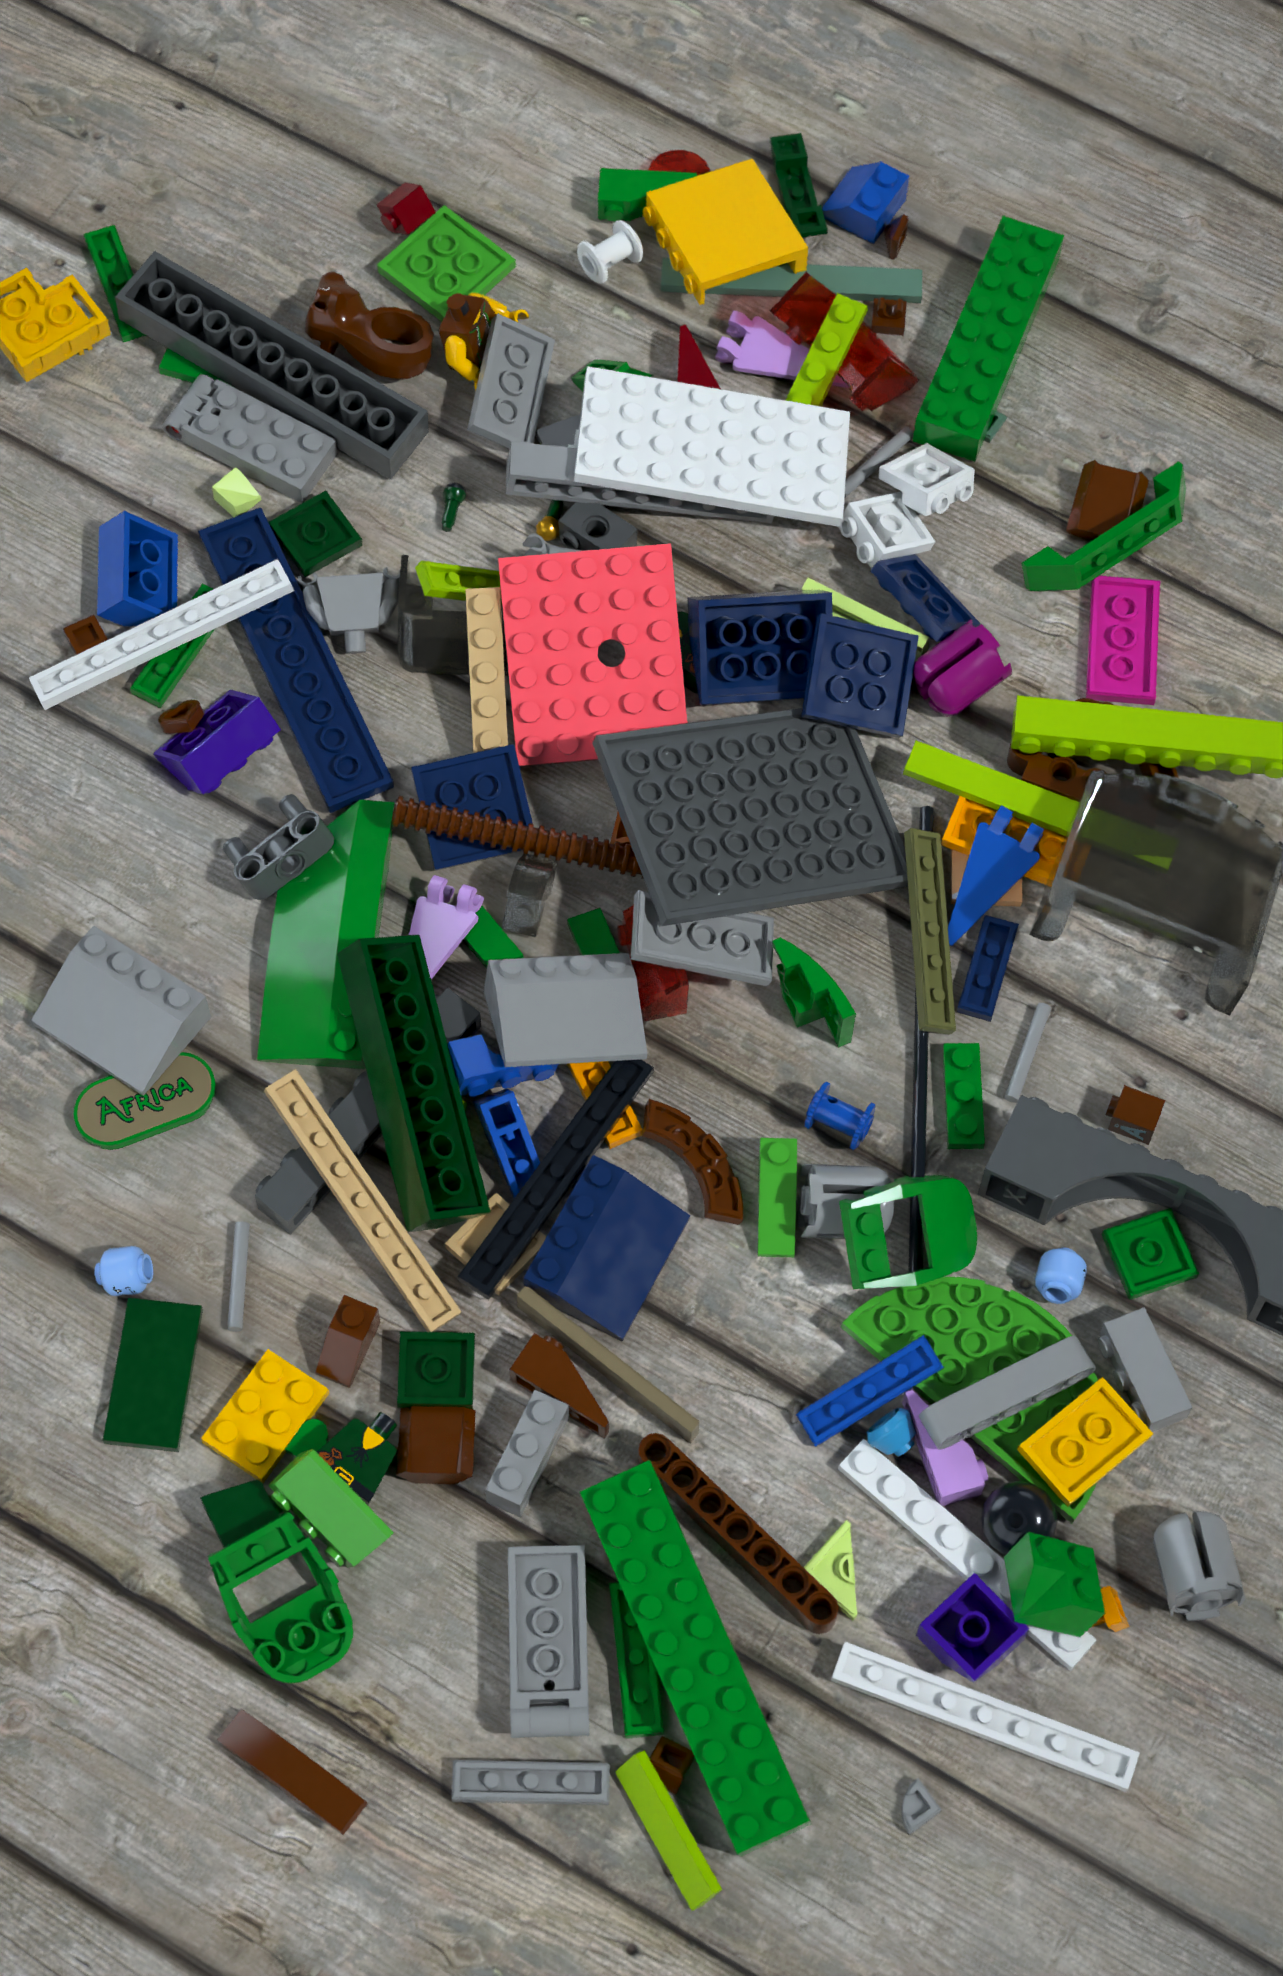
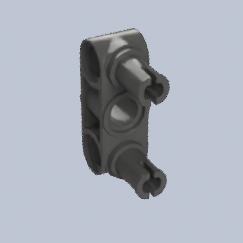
M293 794L285 796L279 803V808L289 822L276 832L270 834L254 849L249 851L238 837L230 838L223 846V851L234 865L235 877L254 899H266L326 854L334 844V836L320 816L314 811L307 810Z

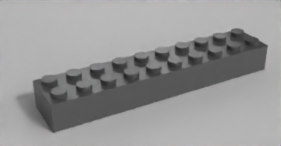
M156 251L150 255L115 297L118 316L121 321L234 388L336 439L339 450L390 480L429 432L428 411Z

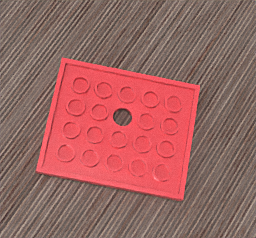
M671 543L498 558L514 741L519 767L598 760L592 744L596 735L687 723ZM615 640L624 647L625 658L621 664L615 667H608L599 660L598 648L603 642Z

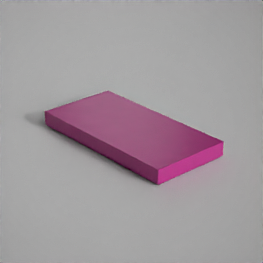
M1099 575L1091 581L1086 698L1109 702L1155 704L1160 600L1159 580Z

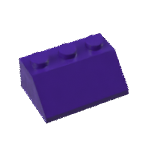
M229 690L204 711V716L193 732L177 733L157 749L153 755L188 790L203 795L216 790L222 783L221 779L227 774L241 769L247 763V758L256 750H262L269 746L274 739L273 736L281 729L259 697Z

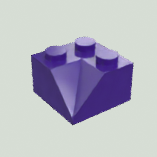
M974 1572L919 1624L916 1636L944 1665L974 1683L998 1666L1025 1640L1030 1628L1026 1624L1015 1622L1013 1611Z

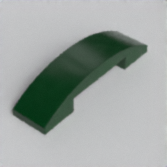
M802 133L770 137L774 170L783 208L802 238L827 234L828 229L821 205L817 203L807 166L808 155Z

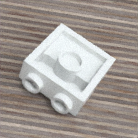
M926 443L880 466L879 479L902 491V504L919 514L928 516L934 512L938 514L944 513L951 503L958 500L967 501L974 491L975 469Z
M901 491L850 502L843 512L840 531L844 537L852 539L857 547L858 559L862 563H868L871 569L877 561L930 551L935 544V540L916 512L902 504Z

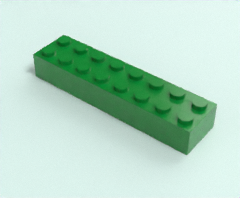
M1002 215L916 417L913 442L922 445L927 443L940 451L973 462L976 461L1060 259L1064 235Z

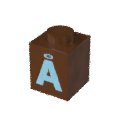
M1124 1085L1120 1097L1112 1096L1105 1114L1112 1117L1108 1130L1149 1145L1166 1100Z

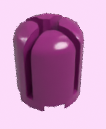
M971 619L916 659L913 681L917 691L924 700L930 697L929 706L935 712L949 717L959 714L1010 677L1012 667L1010 663L1006 666L1003 665L997 651L1000 644L982 624L974 627Z

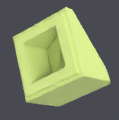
M237 468L231 470L212 486L214 500L233 517L246 513L262 500L255 488Z

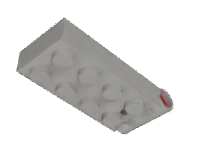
M204 374L198 375L162 425L163 430L171 438L184 442L232 468H237L242 473L300 503L305 501L337 455L336 439L218 379L214 381Z
M585 1545L508 1547L511 1738L589 1736ZM547 1685L554 1687L552 1691H547L544 1688Z

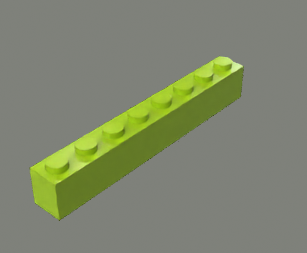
M1017 695L1013 712L1011 749H1019L1024 753L1048 752L1055 753L1061 757L1077 755L1087 756L1099 761L1117 759L1125 760L1130 764L1146 762L1160 764L1167 768L1185 766L1195 767L1200 771L1215 769L1230 771L1237 775L1254 773L1264 774L1269 778L1283 777V722Z

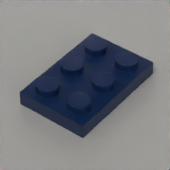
M916 554L877 561L870 570L878 579L879 585L887 592H890L898 600L902 610L912 616L922 626L923 632L936 642L942 641L971 619L974 627L981 624Z

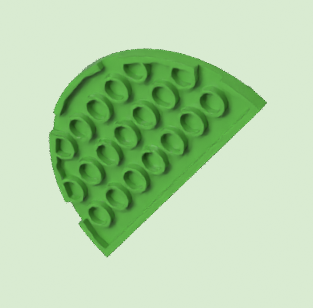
M941 1277L918 1286L898 1287L868 1300L841 1324V1328L879 1361L886 1359L924 1335L944 1366V1369L912 1389L931 1405L1072 1336L1052 1314L1020 1293L1013 1290L1008 1292L999 1287L985 1284L983 1280L965 1277ZM1095 1373L970 1436L972 1440L1018 1479L1035 1484L1047 1492L1056 1506V1511L1071 1524L1085 1507L1096 1484L1067 1507L1020 1454L1017 1448L1096 1383L1098 1379Z

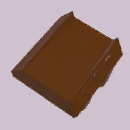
M1096 460L1084 464L1066 532L1091 540L1096 539L1142 509L1149 480L1142 472L1135 473L1099 464Z
M433 1406L401 1408L396 1476L417 1484H458L471 1478L474 1472L473 1454L476 1410L466 1407Z

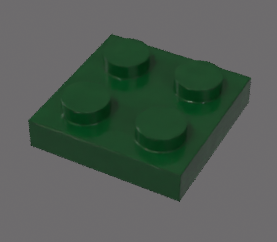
M327 490L269 521L275 537L305 578L363 546L362 538Z
M400 1331L397 1407L433 1406L473 1409L475 1333Z

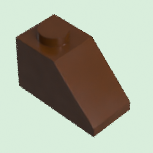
M343 1296L328 1327L316 1368V1375L345 1387H351L381 1323L378 1308L349 1296Z

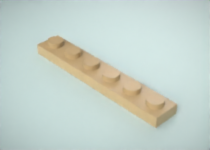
M500 587L465 589L473 753L508 745Z

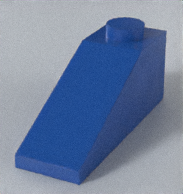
M503 1089L473 1101L489 1145L513 1198H515L539 1166L540 1160L514 1092L509 1089Z

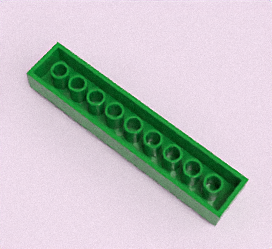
M648 1460L580 1491L737 1855L742 1857L811 1825L812 1823L651 1461Z

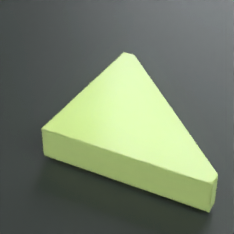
M846 1520L804 1568L834 1596L839 1609L854 1621L858 1612L855 1593L851 1523Z

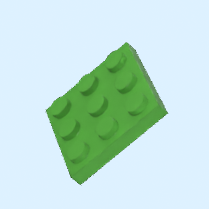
M443 205L379 262L377 269L379 274L442 322L448 310L447 300L451 295L456 293L463 295L470 293L486 295L516 267V259Z

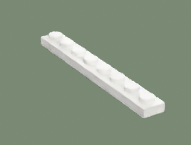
M274 560L29 677V680L44 710L281 598L293 592V587L279 560Z
M863 1439L841 1462L838 1470L963 1579L967 1580L975 1572L1013 1611L1005 1560L876 1448ZM1027 1625L1030 1628L1027 1634L1070 1672L1097 1641L1087 1631L1081 1637H1076Z
M844 1642L831 1678L832 1682L1123 1792H1127L1140 1754V1752L848 1642Z

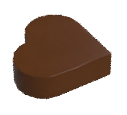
M187 700L176 708L162 713L158 721L163 732L166 734L193 732L204 716V711L199 701Z

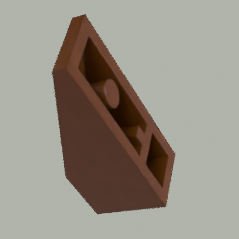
M534 1333L511 1366L510 1381L533 1394L534 1390H537L568 1404L570 1418L605 1439L609 1433V1421L569 1356L563 1351L564 1347L550 1336L542 1338Z

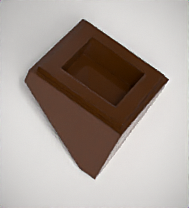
M904 214L886 225L884 229L889 258L892 260L897 258L907 236L909 219Z
M661 1736L649 1759L664 1786L671 1793L677 1795L695 1756L692 1750Z

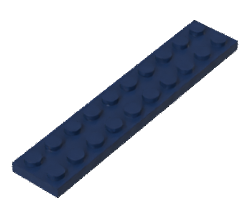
M259 507L199 530V538L221 585L278 559L293 587V592L239 617L238 621L329 813L394 788V781L318 624L306 609L303 593L262 508Z

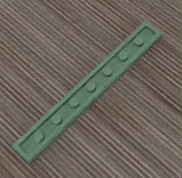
M662 258L661 292L688 293L680 271L676 272L670 258ZM785 263L707 289L705 294L835 299L837 293L859 301H874V298L879 299L883 297L890 300L902 299V301H907V303H921L922 269L807 264L805 271L794 274L789 264Z

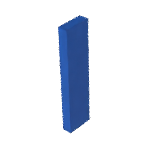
M923 1335L798 1412L796 1416L814 1446L817 1447L944 1369V1366Z

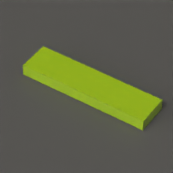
M645 1750L636 1753L619 1767L615 1773L692 1911L696 1910L722 1891V1888Z

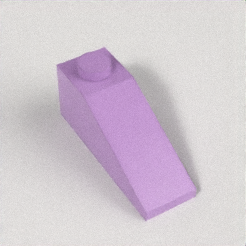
M913 1390L906 1391L902 1404L904 1409L908 1410L911 1414L916 1431L914 1439L936 1501L940 1505L946 1506L981 1495L985 1486L984 1482L988 1481L987 1470L983 1460H976L973 1449L964 1440L945 1449L938 1450L919 1419V1414L929 1406Z

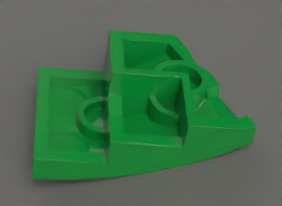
M781 937L772 940V946L781 961L776 967L780 979L782 998L797 1028L824 1018L838 1048L851 1043L856 1013L837 983L814 959L794 944Z

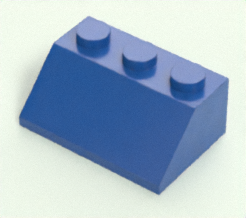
M126 511L121 512L99 526L97 616L121 626L130 627L138 626L176 608L178 534Z

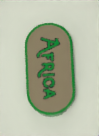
M181 1052L144 1096L112 1075L88 1085L76 1100L74 1121L78 1132L91 1145L100 1146L102 1149L115 1150L197 1120L207 1112L213 1097H215L216 1082L214 1074L203 1059L191 1053Z

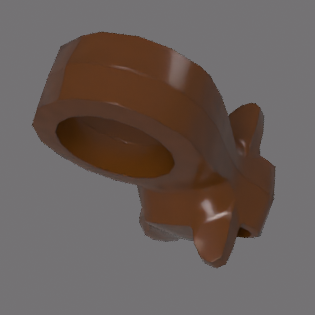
M328 272L321 277L314 301L310 305L306 317L305 333L311 339L320 341L321 349L334 355L338 346L342 344L364 367L383 377L410 379L422 374L431 358L434 333L430 323L421 315L397 307H380L369 311L359 291L347 285L345 278L336 272ZM383 339H393L401 341L407 345H397L389 343Z

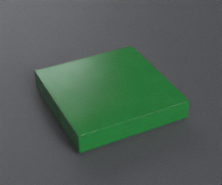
M1171 1208L1102 1231L1101 1235L1129 1300L1195 1279L1199 1275Z

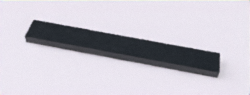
M641 1059L615 1061L460 1272L458 1281L487 1300L491 1298L586 1167L592 1155L596 1153L654 1073L653 1066Z

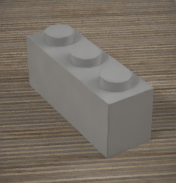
M1145 1307L1105 1322L1099 1333L1100 1337L1097 1339L1103 1356L1106 1359L1110 1357L1115 1371H1113L1115 1382L1121 1392L1126 1391L1131 1401L1129 1407L1152 1432L1187 1419L1192 1405Z
M534 1390L485 1489L487 1503L521 1518L569 1420L568 1404Z

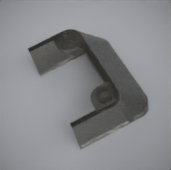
M402 555L398 596V657L400 665L406 671L412 673L470 675L467 612L433 610V598L425 596L421 586L411 585L409 556ZM501 608V615H502V635H503V655H504V675H505V676H509V675H508L506 643H505L503 610H502V608Z

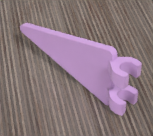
M733 311L728 322L730 325L726 334L744 339L741 346H739L732 339L722 336L717 345L718 351L715 355V360L725 364L733 363L732 367L735 371L795 380L810 349L759 316H755L751 321L745 314ZM839 369L832 386L850 388L853 385V378Z
M436 875L429 882L427 897L421 896L417 899L409 935H420L431 979L478 922L479 918L476 912L481 908L484 901L483 896L476 894L477 889L475 887L463 884L457 896V906L447 904L452 898L455 889L452 886L446 885L448 882L446 878Z

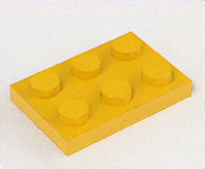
M267 1349L201 1437V1441L228 1461L264 1483L285 1455V1448L305 1421L313 1417L330 1394L329 1389Z
M1102 1377L1021 1443L1017 1450L1068 1507L1152 1437L1153 1432Z

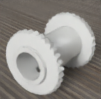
M618 220L614 222L612 226L613 235L599 244L592 246L589 242L583 241L578 245L577 254L580 264L586 274L596 283L602 284L606 282L608 278L607 269L623 259L628 258L634 263L642 260L643 248L640 239L633 228L624 221Z

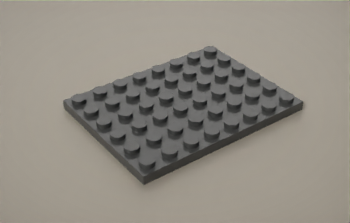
M802 708L596 735L592 742L662 926L908 887L905 846L856 729L801 717Z

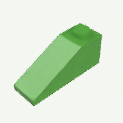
M760 1138L758 1161V1257L794 1258L797 1139Z

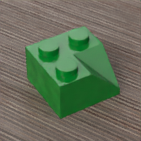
M1027 1532L1004 1556L1015 1622L1081 1637L1105 1614L1093 1548Z

